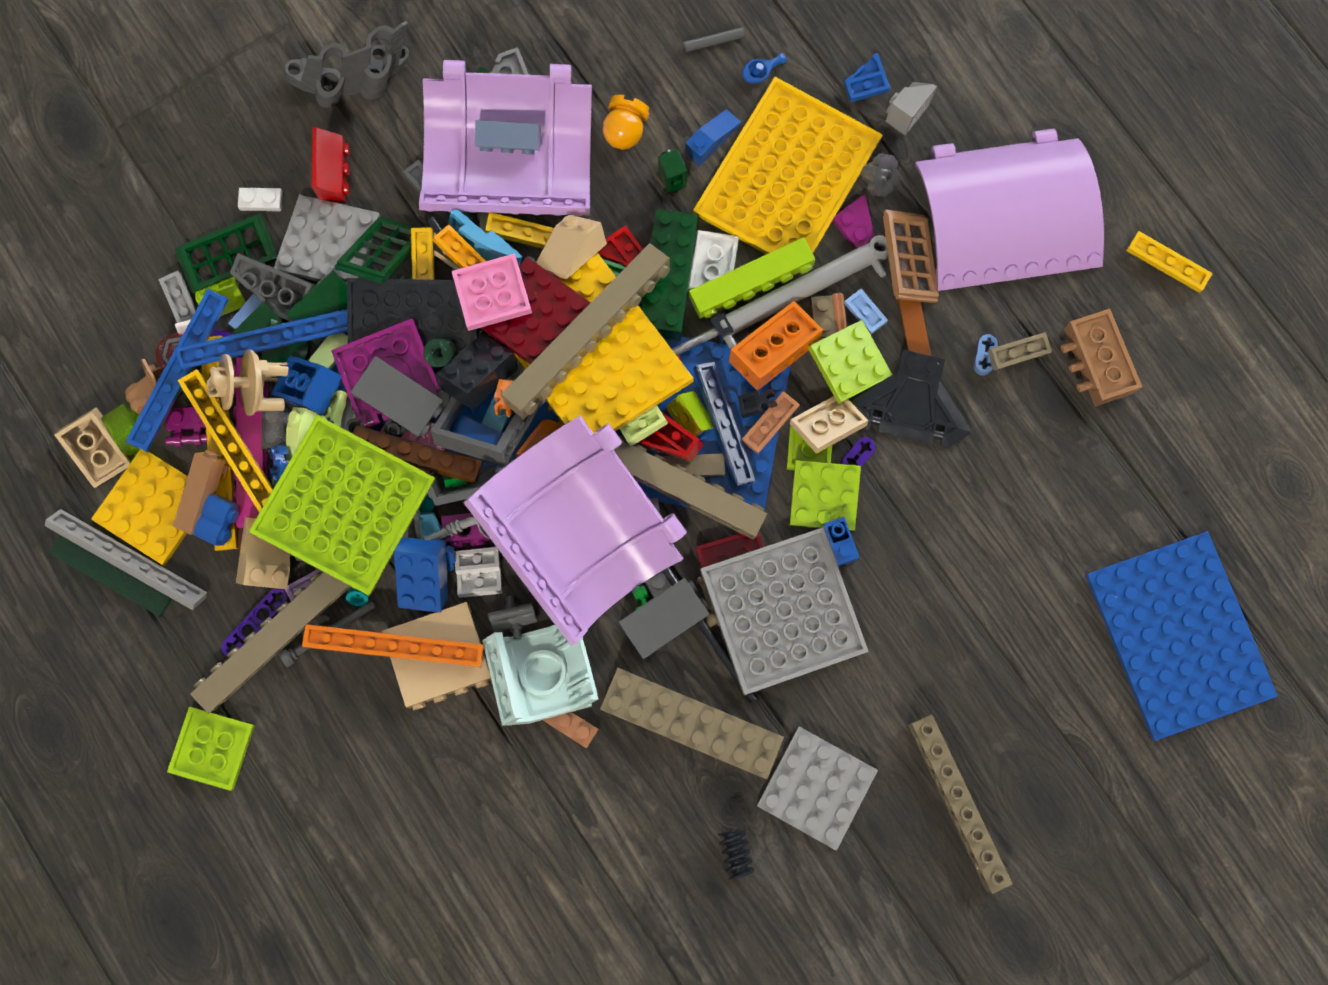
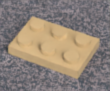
M834 396L792 418L790 421L793 429L816 454L864 428L868 423L866 417L848 399L838 404Z

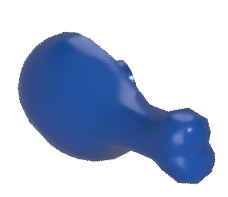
M779 53L777 57L771 60H751L743 68L742 77L747 83H760L769 76L773 67L778 64H785L787 58L783 53Z

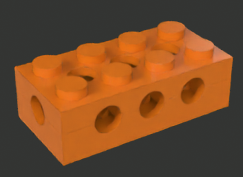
M793 301L734 346L730 351L729 362L758 391L808 352L810 345L820 341L823 329Z

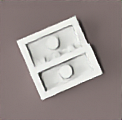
M497 547L455 551L457 554L455 571L457 574L459 598L502 593L500 557Z

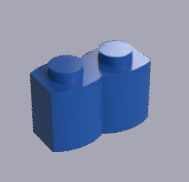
M209 495L204 503L202 515L195 526L194 536L215 546H224L231 538V527L239 517L240 505L219 495Z

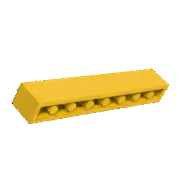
M196 369L177 381L260 513L272 493L273 487L229 416L221 408L217 397L209 396L206 386L207 381Z

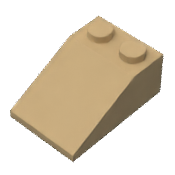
M574 215L564 217L555 226L536 263L552 275L567 279L607 244L601 222Z
M97 407L54 434L94 488L125 470L131 463L110 425Z
M245 517L236 583L287 589L290 572V554L250 533L249 530L256 519Z

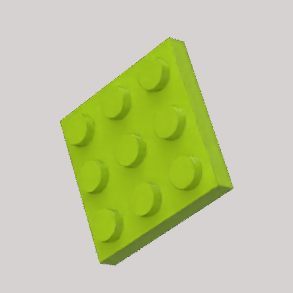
M863 320L808 347L838 404L892 375Z
M795 460L789 525L823 528L824 523L845 517L849 530L855 531L861 466Z
M189 707L167 772L234 791L255 725L214 713L208 714L204 710Z

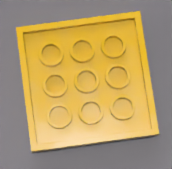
M140 449L91 520L165 566L187 534L173 527V523L188 476L149 451L147 453Z

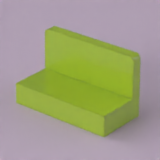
M234 276L195 292L198 305L207 289L228 298L229 301L221 316L242 308L246 303L239 290V283Z
M695 391L678 395L666 406L674 421L696 437L704 431L713 429L709 413Z

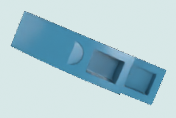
M458 209L450 212L448 225L486 261L515 254L518 266L520 265L522 256L495 232L484 233L481 228L476 226Z

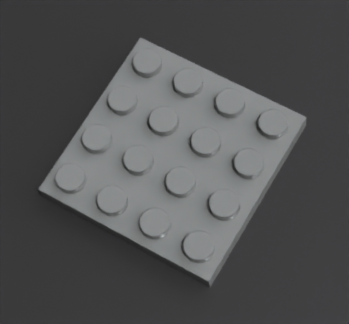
M299 195L274 268L295 277L317 282L323 279L331 270L346 284L347 278H361L335 270V265L341 256L381 216L378 212ZM363 247L359 252L368 255L370 249ZM355 257L350 261L360 266L366 263V261Z
M798 727L757 806L837 851L878 770L807 730Z

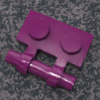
M194 407L170 410L166 417V431L175 432L174 436L166 437V445L178 447L189 443L202 445L203 442H207V433L203 434V429H206V426ZM194 430L193 435H184V431Z

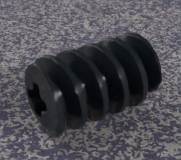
M734 829L718 833V836L725 837L724 840L719 842L720 845L727 846L722 851V854L729 855L724 860V863L731 864L726 869V872L733 873V876L728 878V880L741 878L755 871L754 867H747L753 860L752 858L745 857L751 851L750 849L743 848L748 844V840L741 839L746 835V831Z

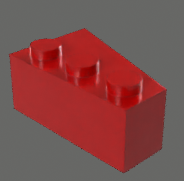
M664 413L662 414L668 424L636 443L645 449L688 462H692L704 446L699 438Z

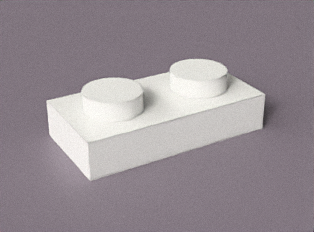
M239 188L238 208L240 211H282L283 191L281 188Z

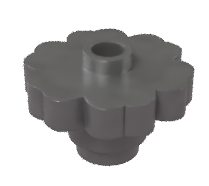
M880 153L874 157L873 162L863 166L861 177L866 183H869L868 190L872 195L886 197L892 193L893 185L897 184L899 170L896 168L898 161L893 155Z

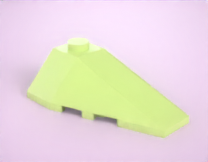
M293 407L286 427V446L288 449V454L285 456L286 460L290 462L316 415L326 419L325 416L306 408Z

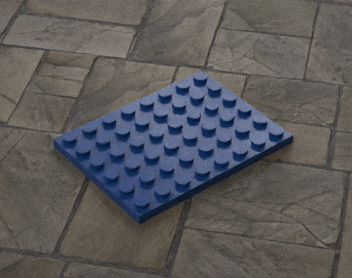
M1208 531L1085 575L1152 741H1157L1278 697Z

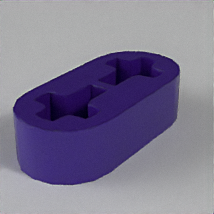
M868 437L858 440L846 454L841 464L848 465L846 460L851 461L856 456L858 460L855 465L862 467L875 451L874 441ZM867 443L870 445L868 448L870 452L866 450L862 455L858 453L862 448L860 444L865 445Z

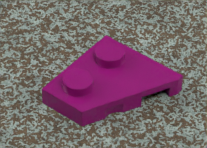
M864 195L835 215L832 221L854 249L869 243L874 238L867 200Z

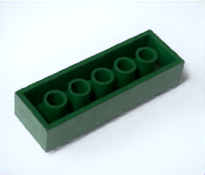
M656 209L651 244L669 257L670 271L665 278H660L656 282L654 289L650 293H646L643 296L641 310L663 339L681 341L698 214Z

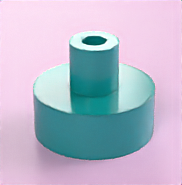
M353 587L347 590L346 600L349 604L353 606L367 604L369 599L367 594Z

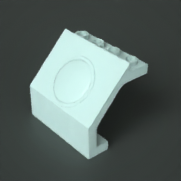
M556 625L524 633L522 638L514 640L513 636L503 637L502 632H495L482 640L502 726L530 724L591 707V703L598 700L583 637L577 644L571 646Z

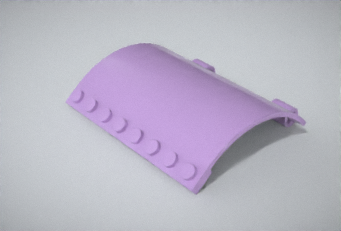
M443 60V79L423 78L424 159L419 210L451 212L458 209L460 212L470 213L491 212L495 214L522 213L590 216L592 85L571 84V65L550 64V76L466 73L465 61ZM475 121L541 125L540 151H534V155L522 154V150L514 149L513 153H501L499 148H493V152L480 151V147L475 146Z
M1047 129L1033 131L1031 142L959 153H956L953 143L936 145L931 147V160L915 162V166L921 175L926 189L932 215L936 244V280L938 291L1103 267L1104 221L1100 189L1091 158L1085 146L1078 138L1058 141L1056 130Z
M581 416L566 423L529 448L463 502L571 646L577 644L588 631L587 629L611 606L635 589V586L642 584L662 570L682 561L683 557L673 543L682 538L687 532L674 514H670L664 519L661 517L617 456L614 449L622 441L610 424L604 425L593 433Z

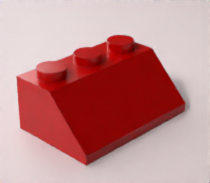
M312 127V188L319 200L346 203V195L350 194V187L347 182V175H350L349 163H347V156H350L349 144L345 142L342 135Z

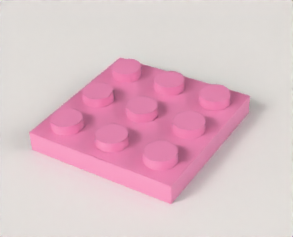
M515 254L452 271L468 331L532 313Z

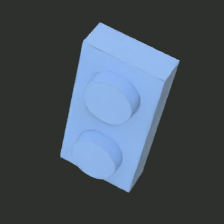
M862 289L858 290L844 302L858 321L863 320L870 335L888 321Z

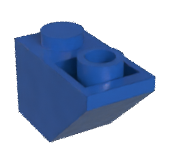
M845 517L824 523V530L837 566L841 567L856 562L860 557Z

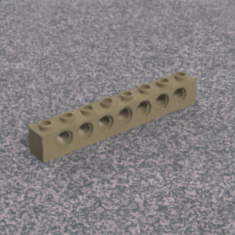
M933 715L925 716L908 724L986 892L993 894L1012 885L1013 883Z

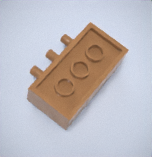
M1110 309L1071 321L1063 329L1069 343L1061 345L1062 353L1072 351L1076 363L1068 366L1069 371L1073 373L1080 370L1084 382L1077 384L1076 388L1078 392L1088 390L1094 406L1134 394L1142 388Z

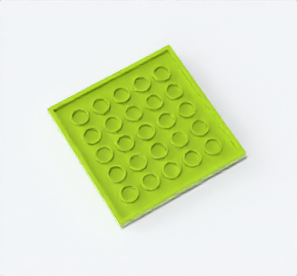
M316 415L249 532L370 596L392 558L395 548L402 540L435 481V477Z

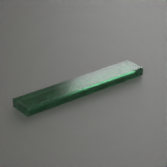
M59 535L49 551L50 555L162 617L172 600L167 595Z

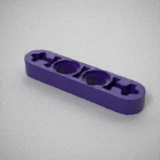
M272 589L226 638L222 644L224 655L227 656L231 649L229 647L230 643L236 644L239 641L236 638L237 635L242 640L246 638L243 635L245 626L252 625L255 634L262 629L260 625L264 621L258 618V613L261 609L266 608L269 611V617L273 619L278 614L277 609L285 602L289 603L290 598L284 589ZM276 593L279 595L283 593V595L281 596L283 601L281 603L277 601L273 605V607H276L275 610H273L270 606L266 605L267 602H269L270 604L274 603V601L276 600V598L274 597ZM239 642L236 647L240 649L244 645L243 642Z

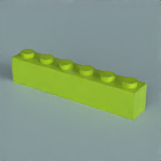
M803 237L689 290V298L700 319L703 317L710 318L722 308L729 309L735 306L736 302L741 299L749 300L755 296L756 292L761 290L763 292L768 291L775 286L774 284L780 281L784 283L794 277L793 275L799 272L804 274L813 268L812 266H814L815 257Z

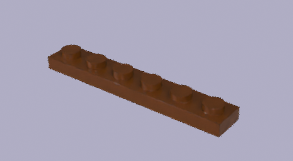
M356 425L353 432L359 438L412 466L473 484L476 483L482 467V461Z

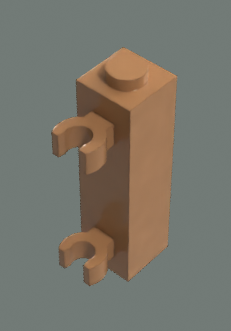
M205 450V452L195 453L173 523V527L190 535L194 534L195 526L202 515V509L207 497L216 494L221 475L227 474L229 465L225 464L226 460L219 457L217 452Z

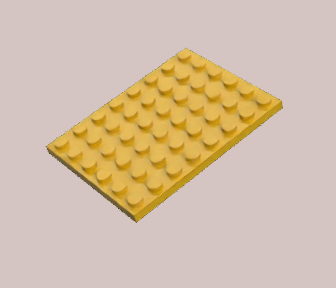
M774 77L693 209V214H698V217L730 235L738 237L739 240L765 254H769L803 237L812 253H814L860 176L863 166L867 164L883 135Z
M596 253L567 279L558 276L556 278L586 300L592 302L616 276L600 255ZM637 306L635 308L632 307L627 312L625 319L621 323H617L612 328L611 333L598 342L596 349L592 353H588L583 358L582 363L568 373L563 383L556 385L552 394L546 400L564 425L581 416L593 433L608 423L616 432L694 382V378L640 307ZM514 353V356L525 370L529 364Z

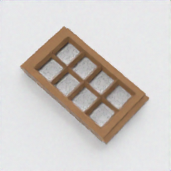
M885 210L883 220L894 296L900 300L937 303L939 294L926 215Z

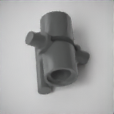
M512 595L506 596L505 609L488 613L494 633L509 629L513 634L514 640L521 639L522 626L537 622L533 602L517 605Z

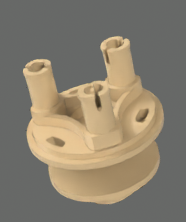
M247 349L242 358L240 377H234L232 360L228 354L221 356L218 367L210 368L211 376L207 380V392L210 397H219L223 410L231 408L234 388H240L242 406L246 415L252 416L256 411H284V399L264 398L263 387L264 381L277 382L278 378L276 376L287 377V362L267 363V360H259L253 350Z

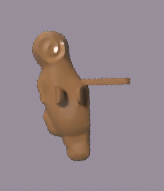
M145 359L141 360L146 376L139 382L131 384L125 391L127 402L130 403L131 409L138 415L141 414L166 365L156 368L154 364L148 365Z

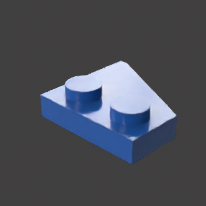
M878 53L874 54L871 60L865 65L863 64L857 69L855 74H852L845 80L844 86L850 103L889 92L890 86Z

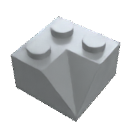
M913 82L909 87H904L900 94L896 92L889 102L890 106L886 111L888 113L886 122L906 135L930 105L937 86Z

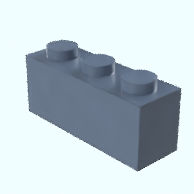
M476 120L475 146L480 147V151L493 152V148H499L501 153H513L514 149L522 150V154L534 155V151H540L541 125Z

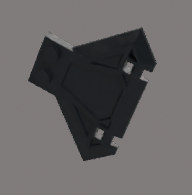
M903 350L898 372L850 401L868 420L867 426L864 429L869 430L870 424L879 425L878 432L932 444L933 438L941 440L940 446L946 448L972 433L940 382L945 359ZM874 410L882 412L881 417L873 415ZM936 426H944V430H936Z

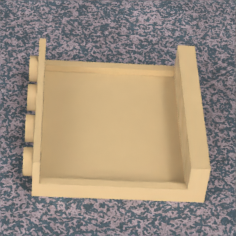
M467 602L382 631V633L481 644L471 615L472 611ZM484 652L481 668L390 657L405 706L413 708V711L426 707L425 703L434 700V703L447 699L446 695L454 692L457 696L468 692L469 687L475 685L477 688L489 685V680H491Z

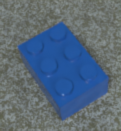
M289 356L287 360L288 375L287 377L279 376L271 394L278 398H283L284 401L292 405L323 415L329 408L330 400L338 389L342 376L320 364Z
M402 538L394 550L398 608L442 612L449 598L445 542Z

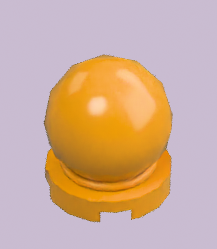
M615 95L611 97L608 107L611 112L607 114L603 122V135L612 147L622 150L630 149L638 144L643 135L644 126L642 123L648 119L649 107L634 98V101L624 99L625 95Z

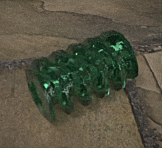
M434 339L425 345L423 356L429 365L442 367L457 356V348L451 340ZM438 349H442L441 353L443 354V356H439L440 352L438 351Z

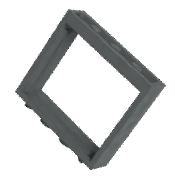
M507 378V379H506V380L515 381V379H512V378ZM451 397L447 406L443 408L437 422L432 425L431 435L437 446L506 466L544 400L538 404L533 414L527 415L524 419L515 413L497 445H493L449 431L464 407L463 403Z

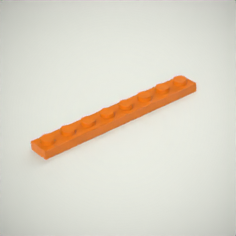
M305 625L302 644L304 648L480 668L484 651L483 644L315 625Z

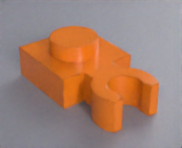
M499 379L494 396L495 402H497L494 406L495 415H499L501 409H506L507 417L511 416L512 409L504 404L501 394L514 381Z

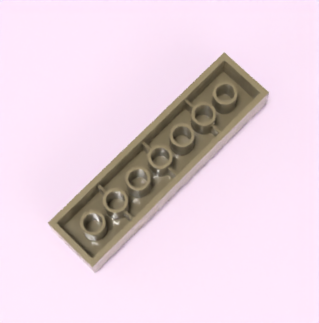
M620 668L616 670L600 709L763 779H768L784 738Z

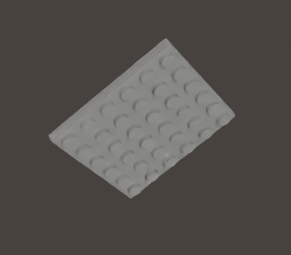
M824 527L700 569L743 695L869 652Z

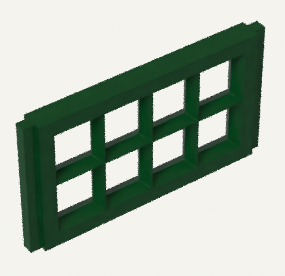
M261 214L254 215L174 249L192 294L233 277L230 273L231 271L218 276L213 264L214 261L226 257L229 267L232 269L234 263L230 255L243 250L245 256L251 258L247 248L260 243L265 257L256 261L268 265L276 262L278 257ZM253 226L258 239L245 244L240 231ZM236 233L241 246L228 251L223 238ZM219 240L224 253L211 258L206 245ZM202 247L207 260L194 265L189 251ZM209 264L214 278L201 283L196 269Z
M378 217L341 256L335 265V270L376 283H384L412 252L411 239L407 242L395 237L398 234L411 237V228L417 227ZM383 228L393 231V233L388 236L378 233V231ZM371 238H375L385 242L379 246L369 241ZM391 243L403 248L400 251H395L386 247ZM364 247L376 252L370 256L359 251ZM383 253L394 258L389 262L377 257ZM355 257L367 262L360 266L350 261ZM374 263L385 268L380 272L368 267Z

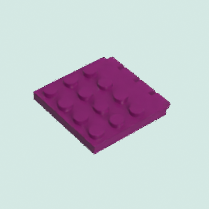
M412 318L331 350L359 423L363 422L365 428L381 423L379 415H382L384 421L390 419L361 399L354 398L350 393L375 356L439 397L437 392L441 391V388Z

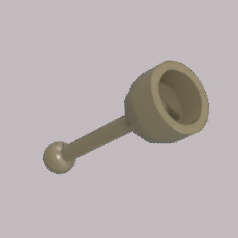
M700 576L697 578V583L701 586L706 602L710 607L706 620L710 628H715L719 626L704 580Z

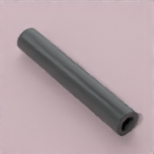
M743 27L697 38L683 42L685 52L745 38Z

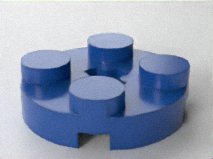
M286 445L270 447L269 457L272 460V468L268 469V480L271 481L272 487L276 486L289 463V460L284 459V454H288Z

